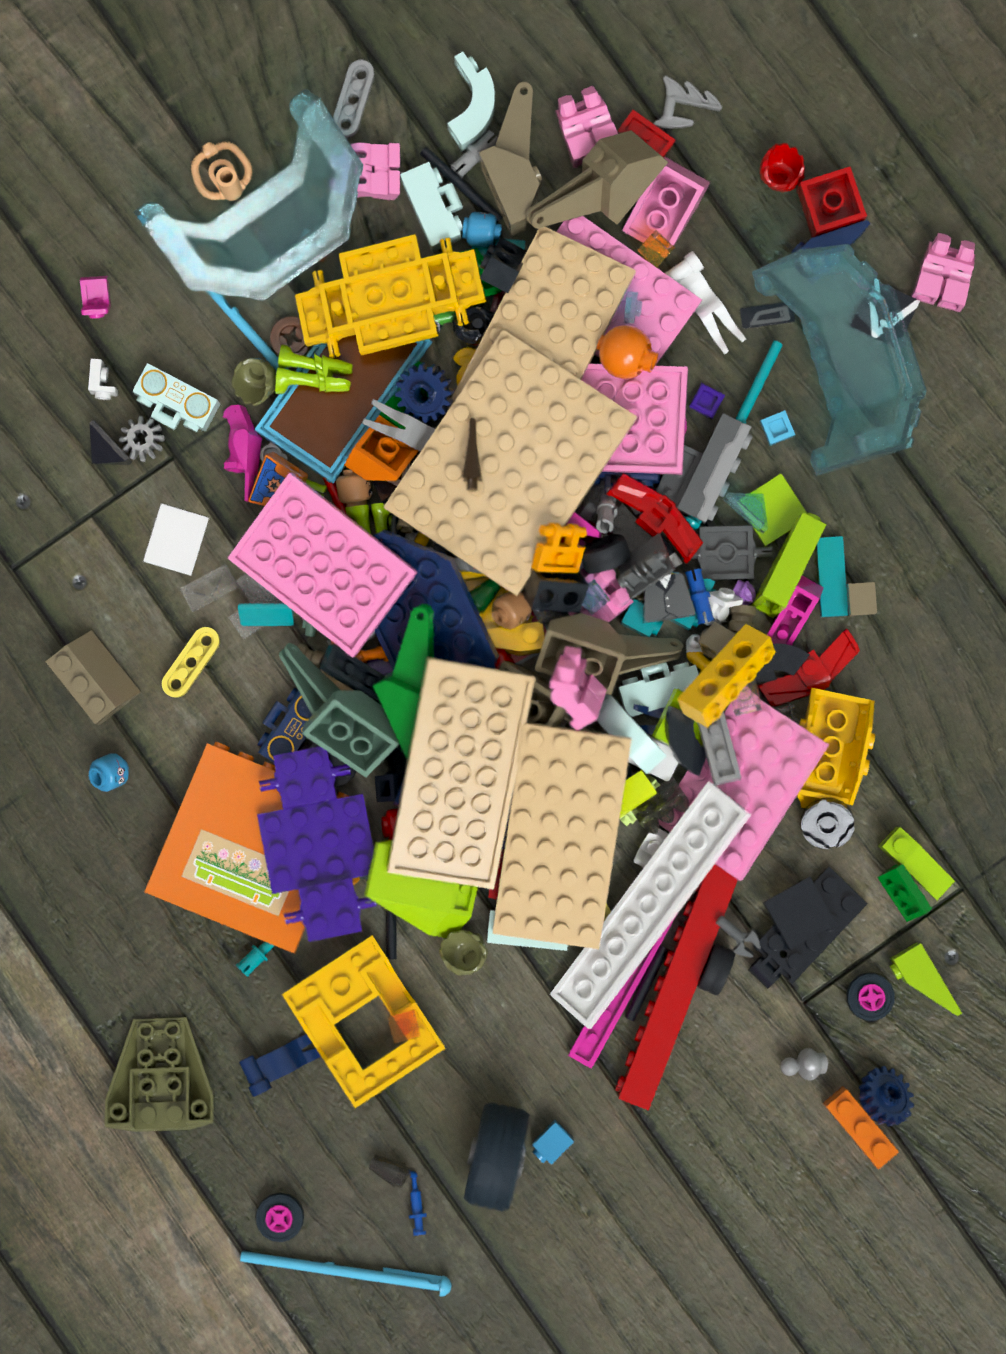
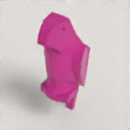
M230 405L223 414V417L230 424L228 438L230 455L224 462V469L234 473H245V501L249 502L255 476H258L262 438L255 431L246 407Z

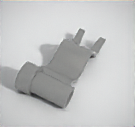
M374 399L371 404L391 419L406 427L405 430L367 419L362 421V424L399 440L420 452L436 430Z

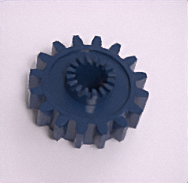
M422 362L418 368L414 364L408 368L409 372L405 370L400 375L403 380L396 382V386L401 388V390H398L395 396L402 399L397 405L398 407L405 406L407 409L404 414L413 413V418L417 420L422 416L424 423H427L431 417L436 421L441 417L440 413L444 415L449 410L447 406H450L454 401L450 398V395L455 392L449 385L452 380L444 376V369L442 371L437 370L435 364L427 367L426 363ZM422 387L428 391L429 397H425L421 393Z
M886 1066L879 1069L875 1068L862 1077L863 1084L859 1086V1099L863 1109L871 1119L877 1121L880 1125L886 1123L888 1127H891L894 1124L902 1123L907 1117L911 1116L912 1113L909 1109L914 1107V1103L909 1101V1099L914 1094L907 1091L910 1084L902 1082L903 1075L896 1076L895 1069L892 1068L887 1071Z

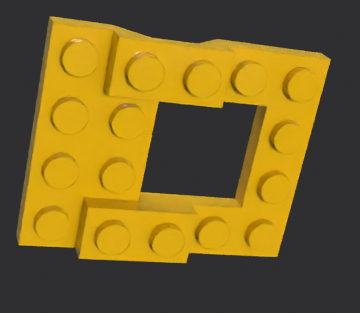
M373 935L282 994L354 1108H357L445 1049L419 1006L395 973ZM378 996L407 1041L363 1070L334 1025Z

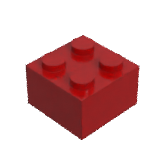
M850 166L799 183L797 193L812 238L862 222L866 219L867 214Z

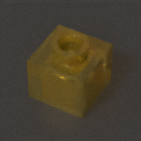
M655 230L637 251L641 254L642 258L657 268L675 247Z

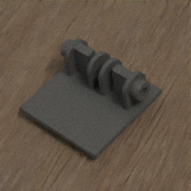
M659 533L631 552L630 559L618 566L620 578L617 581L623 589L626 587L629 598L632 600L675 570Z

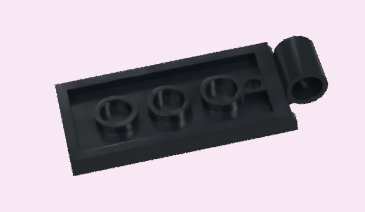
M827 867L815 879L814 884L837 924L791 950L787 948L775 924H773L759 939L760 949L753 945V948L762 955L749 967L748 971L767 989L782 974L788 979L787 981L790 984H793L868 904L832 868ZM781 951H784L786 954L784 958L780 957Z

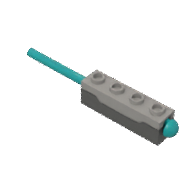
M773 341L736 418L734 419L724 413L721 415L677 507L694 530L698 529L700 524L704 525L707 519L713 520L719 508L714 504L718 496L724 497L730 485L726 479L730 472L735 474L742 460L737 456L741 448L747 449L753 437L748 434L751 426L746 424V420L783 346L778 341Z

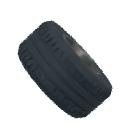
M492 1102L484 1105L477 1138L473 1137L467 1163L470 1165L464 1199L469 1204H478L479 1207H487V1209L492 1210L495 1208L498 1211H505L510 1208L515 1185L521 1176L526 1154L525 1140L530 1115L525 1110L515 1109V1107L511 1106L507 1107V1105L503 1104L498 1105Z

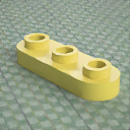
M209 627L198 629L163 677L162 688L167 695L178 698L188 692L220 645V637L214 629ZM206 636H210L212 639L211 644L208 646H204L202 643L203 638ZM195 658L196 665L192 668L188 667V659ZM176 679L181 682L179 689H173L172 682Z

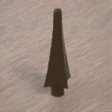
M470 418L468 446L462 474L463 482H467L468 491H477L478 481L482 482L475 418Z

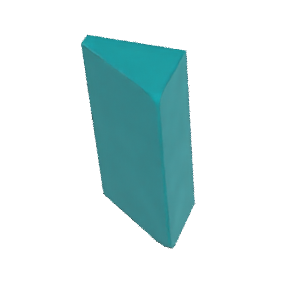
M239 603L238 605L242 626L294 625V611L285 603Z

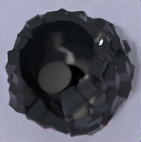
M476 304L466 309L469 321L467 325L463 322V326H458L456 314L455 318H453V331L455 335L468 345L480 344L493 318L490 311Z

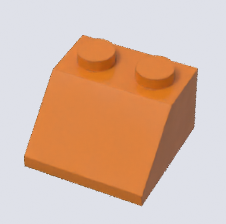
M380 415L374 421L387 426L396 427ZM369 427L352 449L344 466L365 480L397 481L419 451Z

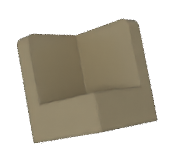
M875 582L846 585L847 617L877 613Z

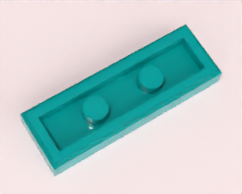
M843 536L822 537L816 545L818 584L824 587L820 596L821 618L848 616Z

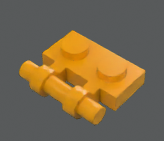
M548 523V525H541L539 533L541 536H547L546 543L537 542L531 568L537 572L578 573L585 550L583 546L578 544L579 538H584L587 535L586 528L579 527L577 524L561 526L559 523ZM561 537H565L564 543H560Z

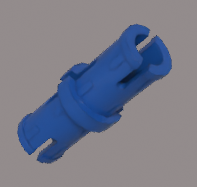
M701 568L694 570L696 581H694L692 571L685 572L698 625L705 623L703 612L706 614L707 622L715 620L708 599L711 596L709 591H706Z

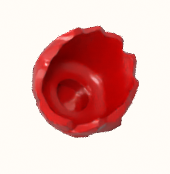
M788 143L775 144L762 158L759 171L762 181L775 191L786 192L793 190L805 177L803 155H799L798 149L795 146L790 148Z

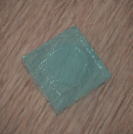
M627 291L623 323L634 324L635 316H641L642 301L637 300L638 292Z
M595 579L588 583L589 587L582 605L591 615L610 601Z

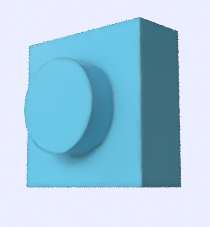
M786 411L760 421L770 446L795 436Z

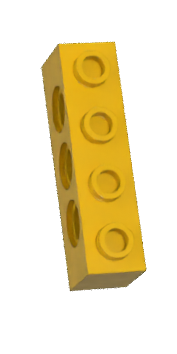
M745 624L677 698L683 714L706 728L717 720L723 710L738 697L742 689L749 682L753 681L761 668L773 658L776 652L770 636Z

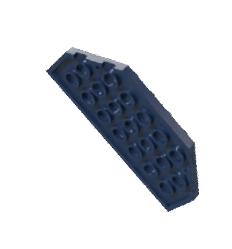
M388 530L372 535L418 571L374 630L393 671L411 612L420 604H428L434 612V659L495 669L499 654L455 560Z

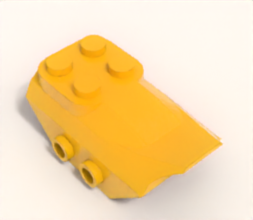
M811 688L806 717L800 720L799 725L828 743L829 746L797 794L801 808H806L810 803L821 798H835L843 801L845 804L853 805L862 775L867 776L870 760L866 759L867 751L873 748L875 734L871 733L874 700Z

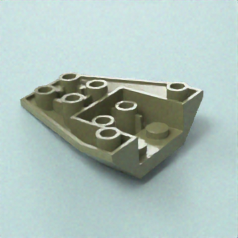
M187 1017L133 1019L105 1099V1127L146 1132L191 1130L214 1123V1096Z

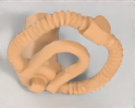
M225 141L216 144V146L211 142L206 143L203 146V152H200L198 156L196 155L191 164V173L195 187H197L198 192L202 196L211 200L227 199L235 201L239 199L246 187L245 185H248L252 177L250 161L234 143H227ZM220 150H230L237 155L244 165L245 174L243 179L239 180L230 161L225 159L216 160L210 165L208 173L219 193L208 191L200 178V162L218 154ZM220 165H225V166H227V167H222L221 169H219L218 172L216 173V177H215V175H214V170H215L218 166H220Z

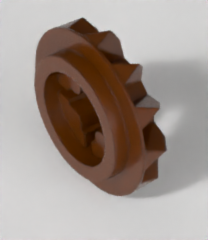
M283 318L272 328L270 342L277 354L280 352L281 345L288 344L287 339L281 336V334L291 335L294 328H296L295 336L302 342H293L289 347L295 354L306 355L311 346L307 347L305 345L300 318Z

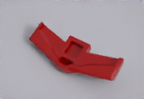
M623 473L606 493V495L612 496L640 511L641 514L635 522L652 537L663 531L682 555L683 561L686 564L703 544L701 538L670 498Z
M846 628L820 657H818L814 649L808 653L810 654L794 676L790 674L774 681L760 684L757 687L771 707L809 696L811 688L825 690L830 686L831 681L860 651L859 646Z

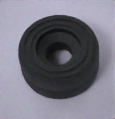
M621 534L604 536L583 546L585 550L582 561L587 573H600L614 569L627 562L631 557L625 537Z
M719 944L713 945L697 985L699 989L708 991L713 995L720 994L735 959L733 950Z

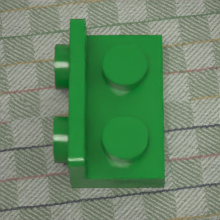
M903 863L893 865L877 877L906 922L920 917L932 909Z

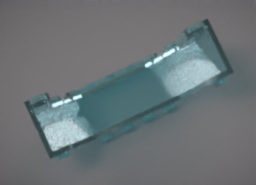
M307 89L294 96L289 104L290 114L298 124L292 163L210 222L203 224L172 219L156 202H147L133 212L190 290L209 291L221 295L241 296L264 301L349 239L351 232L350 224L352 214L355 211L358 196L357 188L360 175L362 176L363 163L321 99Z
M849 244L801 249L752 272L755 287L762 295H777L800 317L803 333L807 338L811 351V358L818 373L819 383L822 386L827 409L832 419L824 447L814 449L811 454V465L816 476L839 471L911 448L914 442V438L911 436L913 428L918 426L921 414L919 409L920 400L925 398L927 391L895 290L889 284L883 285L877 279L878 273L866 261L860 262L854 256L855 250ZM855 314L883 341L851 327L850 325Z

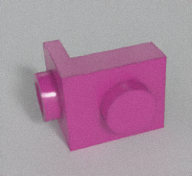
M81 277L82 315H89V318L104 317L105 314H108L111 307L108 277Z

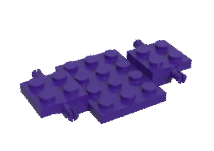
M322 747L273 756L276 768L275 778L259 781V785L261 786V792L277 789L281 795L283 810L258 814L257 817L272 894L299 889L301 899L300 911L284 913L285 918L295 916V918L286 919V925L302 921L306 927L309 942L361 932V909L377 906L376 902L365 903L372 901L367 897L358 898L354 891L352 879L369 875L374 848L363 794L336 798L334 788L335 777L351 775L350 767L347 764L333 766L329 760L328 752Z

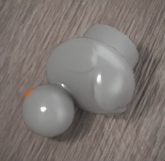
M805 1048L800 1051L796 1060L790 1057L785 1058L781 1062L780 1068L782 1073L787 1076H793L798 1072L803 1079L812 1081L819 1074L826 1073L828 1061L823 1052L817 1053L812 1048Z

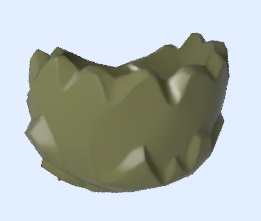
M246 358L234 368L232 386L235 389V395L241 397L245 404L259 405L274 393L276 371L272 365L263 359Z
M466 930L449 933L447 938L442 940L439 950L441 959L447 969L459 976L472 975L484 966L488 955L482 936L479 933L475 934Z

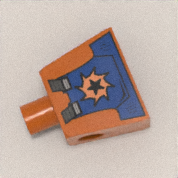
M271 452L265 455L248 501L266 506L289 473H294L305 483L308 474L277 453Z

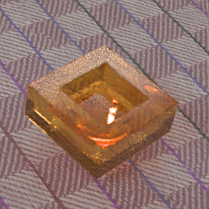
M414 1010L387 1017L394 1043L421 1036Z

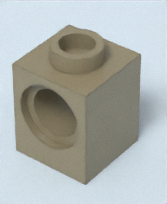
M714 621L709 628H706L701 633L698 642L703 654L714 659L736 634Z

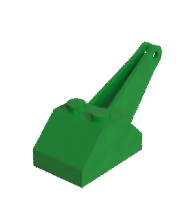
M420 604L413 609L394 671L373 685L406 759L409 756L427 658L434 659V612L428 604Z

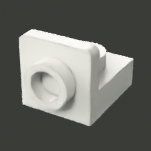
M91 359L89 392L95 395L96 399L111 400V396H118L116 387L103 386V383L108 382V367H105L101 359Z
M720 588L718 591L709 592L711 597H708L713 618L718 624L726 622L729 615V607L742 605L743 599L735 595V592L728 588ZM703 612V616H704V620H705V623H704V624H706V625H708V626L712 625V623H713L714 621L707 622L706 614H705V612Z
M652 825L633 861L644 868L669 834Z

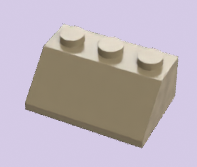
M92 630L70 642L45 661L96 725H101L141 693Z

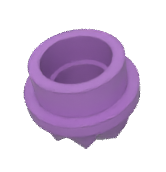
M738 579L733 591L735 595L743 599L742 605H749L756 598L755 589L749 581L743 582Z

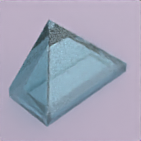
M728 493L723 498L732 509L761 535L768 529L764 494Z

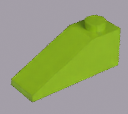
M895 827L878 845L897 865L903 863L911 877L936 901L955 882L901 827Z
M916 942L890 958L893 965L889 967L897 980L902 979L903 982L956 1016L962 1014L921 943Z

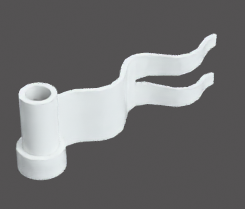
M691 251L683 257V261L665 272V274L702 299L695 313L700 317L715 343L726 354L729 351L718 331L712 315L713 312L741 342L745 341L746 338L700 273L704 267L696 254Z

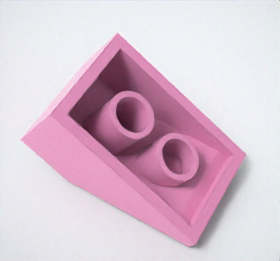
M664 157L668 164L640 196L622 231L668 257L700 203L710 182Z

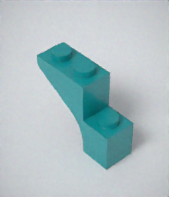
M708 578L704 579L706 591H717L712 588L715 581ZM633 599L634 602L628 608L620 624L644 637H650L651 633L656 636L663 621L643 624V603ZM696 612L693 617L670 620L688 631L692 625L698 626Z

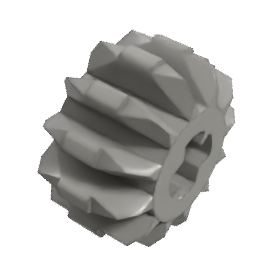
M142 416L138 417L137 425L132 419L128 420L131 428L122 427L121 431L127 436L119 438L120 443L126 444L123 446L122 451L124 453L131 451L130 458L132 460H135L139 455L141 462L146 461L147 453L152 459L156 458L153 450L155 448L158 451H162L163 447L157 444V442L165 440L163 435H157L162 430L161 426L153 427L154 420L151 418L145 423ZM139 434H143L144 436H146V443L143 445L140 442H138Z

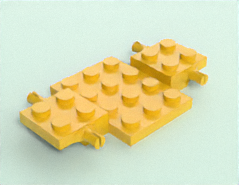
M416 234L339 253L344 278L325 283L323 271L317 270V272H312L315 287L307 292L295 294L305 345L309 347L321 343L327 344L329 357L335 358V355L336 357L340 356L337 341L356 335L359 353L366 355L438 337L434 314L453 311L456 312L458 326H463V322L467 325L469 321L466 309L472 305L486 302L474 249L461 253L453 252L451 239L445 238L446 244L444 239L439 241L442 249L441 254L421 258Z

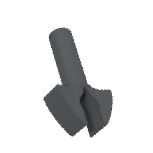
M724 916L717 918L716 924L736 940L737 945L733 948V952L741 956L753 957V952L745 947L744 941L752 942L760 949V940L755 929L752 928L749 932H742Z

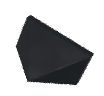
M92 420L89 423L92 464L130 465L133 462L96 421Z

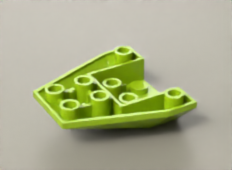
M392 840L376 842L364 896L427 935L447 938L449 933L459 931L472 916L477 886L389 873L387 866Z

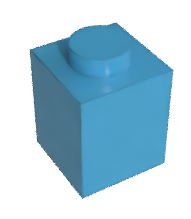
M554 1120L532 1142V1145L535 1147L532 1152L541 1162L544 1163L547 1160L552 1165L574 1143V1138Z

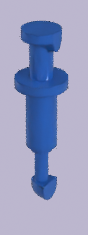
M409 1171L413 1190L410 1192L412 1215H409V1219L414 1218L415 1222L413 1236L425 1235L426 1231H423L422 1217H427V1213L423 1214L421 1191L417 1189L416 1177L418 1176L416 1172Z

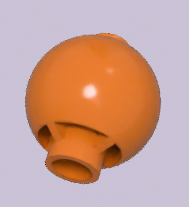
M621 325L607 332L606 336L602 335L597 344V350L600 351L599 358L604 369L612 376L621 379L637 377L642 372L640 370L651 373L658 359V353L652 351L648 336L641 329L631 325Z

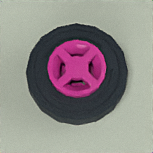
M864 973L857 976L850 983L847 989L846 1001L849 1009L855 1016L865 1021H876L884 1018L891 1011L895 1001V993L891 983L885 977L876 973Z
M271 1194L261 1202L257 1209V1228L270 1241H289L299 1233L303 1226V1208L298 1200L290 1194Z

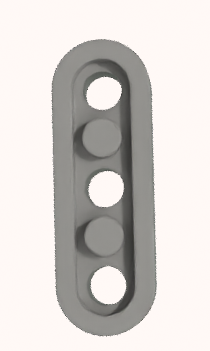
M365 60L354 61L349 66L333 116V129L342 138H350L357 133L374 81V69ZM359 72L366 74L364 79H358L356 76ZM357 97L359 100L356 104H351L349 99ZM348 121L351 123V126L348 129H344L341 127L343 122Z

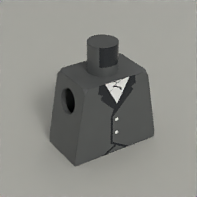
M669 573L643 592V624L693 617L695 615V609L683 573Z

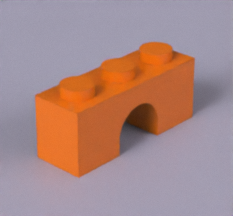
M843 1086L822 1103L877 1169H880L899 1153Z

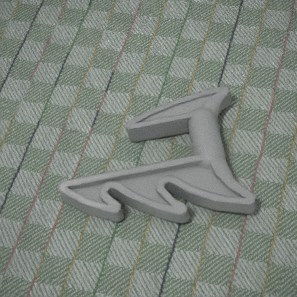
M664 76L666 100L663 115L654 122V125L659 128H684L693 125V120L673 116L675 103L721 111L722 105L709 91L704 92L705 100L691 83L686 81L684 84L688 91L687 94L676 81Z

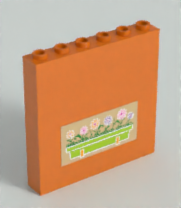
M215 742L213 746L207 743L145 889V893L296 953L306 927L302 921L286 925L285 920L295 918V916L285 918L284 913L300 911L301 899L299 889L272 894L257 817L258 814L283 810L281 795L277 789L261 792V786L259 785V781L275 778V765L264 762L262 766L253 762L254 757L239 752L237 756L228 752L230 747ZM338 792L336 796L337 799L349 797V795Z

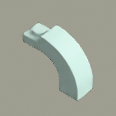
M461 52L454 57L455 65L469 85L473 96L467 110L447 124L448 131L461 151H464L470 144L476 143L488 129L494 114L495 91L488 69L484 68L477 73L476 71L479 68L475 60L471 56L467 58L465 53Z
M605 694L596 720L608 734L632 738L629 756L648 774L667 755L612 695Z

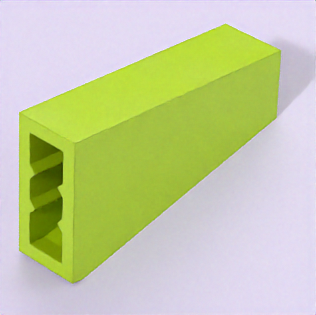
M803 512L796 519L751 606L757 607V610L772 618H775L786 608L826 527V524L821 522L818 516Z

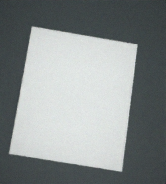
M161 504L143 561L191 576L209 518Z

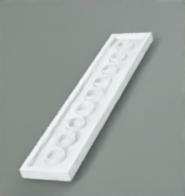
M708 781L603 922L599 949L585 947L550 995L585 1027L592 1028L751 814L721 789Z

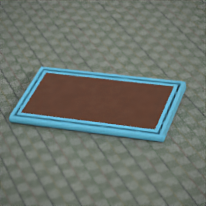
M356 335L342 338L337 341L340 356L336 357L335 355L333 359L351 363L353 365L352 374L333 373V377L350 381V390L326 393L325 391L319 392V388L289 385L284 394L278 395L255 428V431L318 473L327 482L334 483L344 469V464L352 449L369 429L368 426L362 424L363 419L375 421L381 413L379 409L371 404L372 400L374 399L385 405L397 392L399 387L396 386V382L403 380L400 375L405 370L409 371L408 368L417 361H420L432 343L430 339L361 355ZM327 344L314 345L306 357L314 358V353L319 357H322V355L329 357ZM304 368L296 370V372L316 374L315 370Z

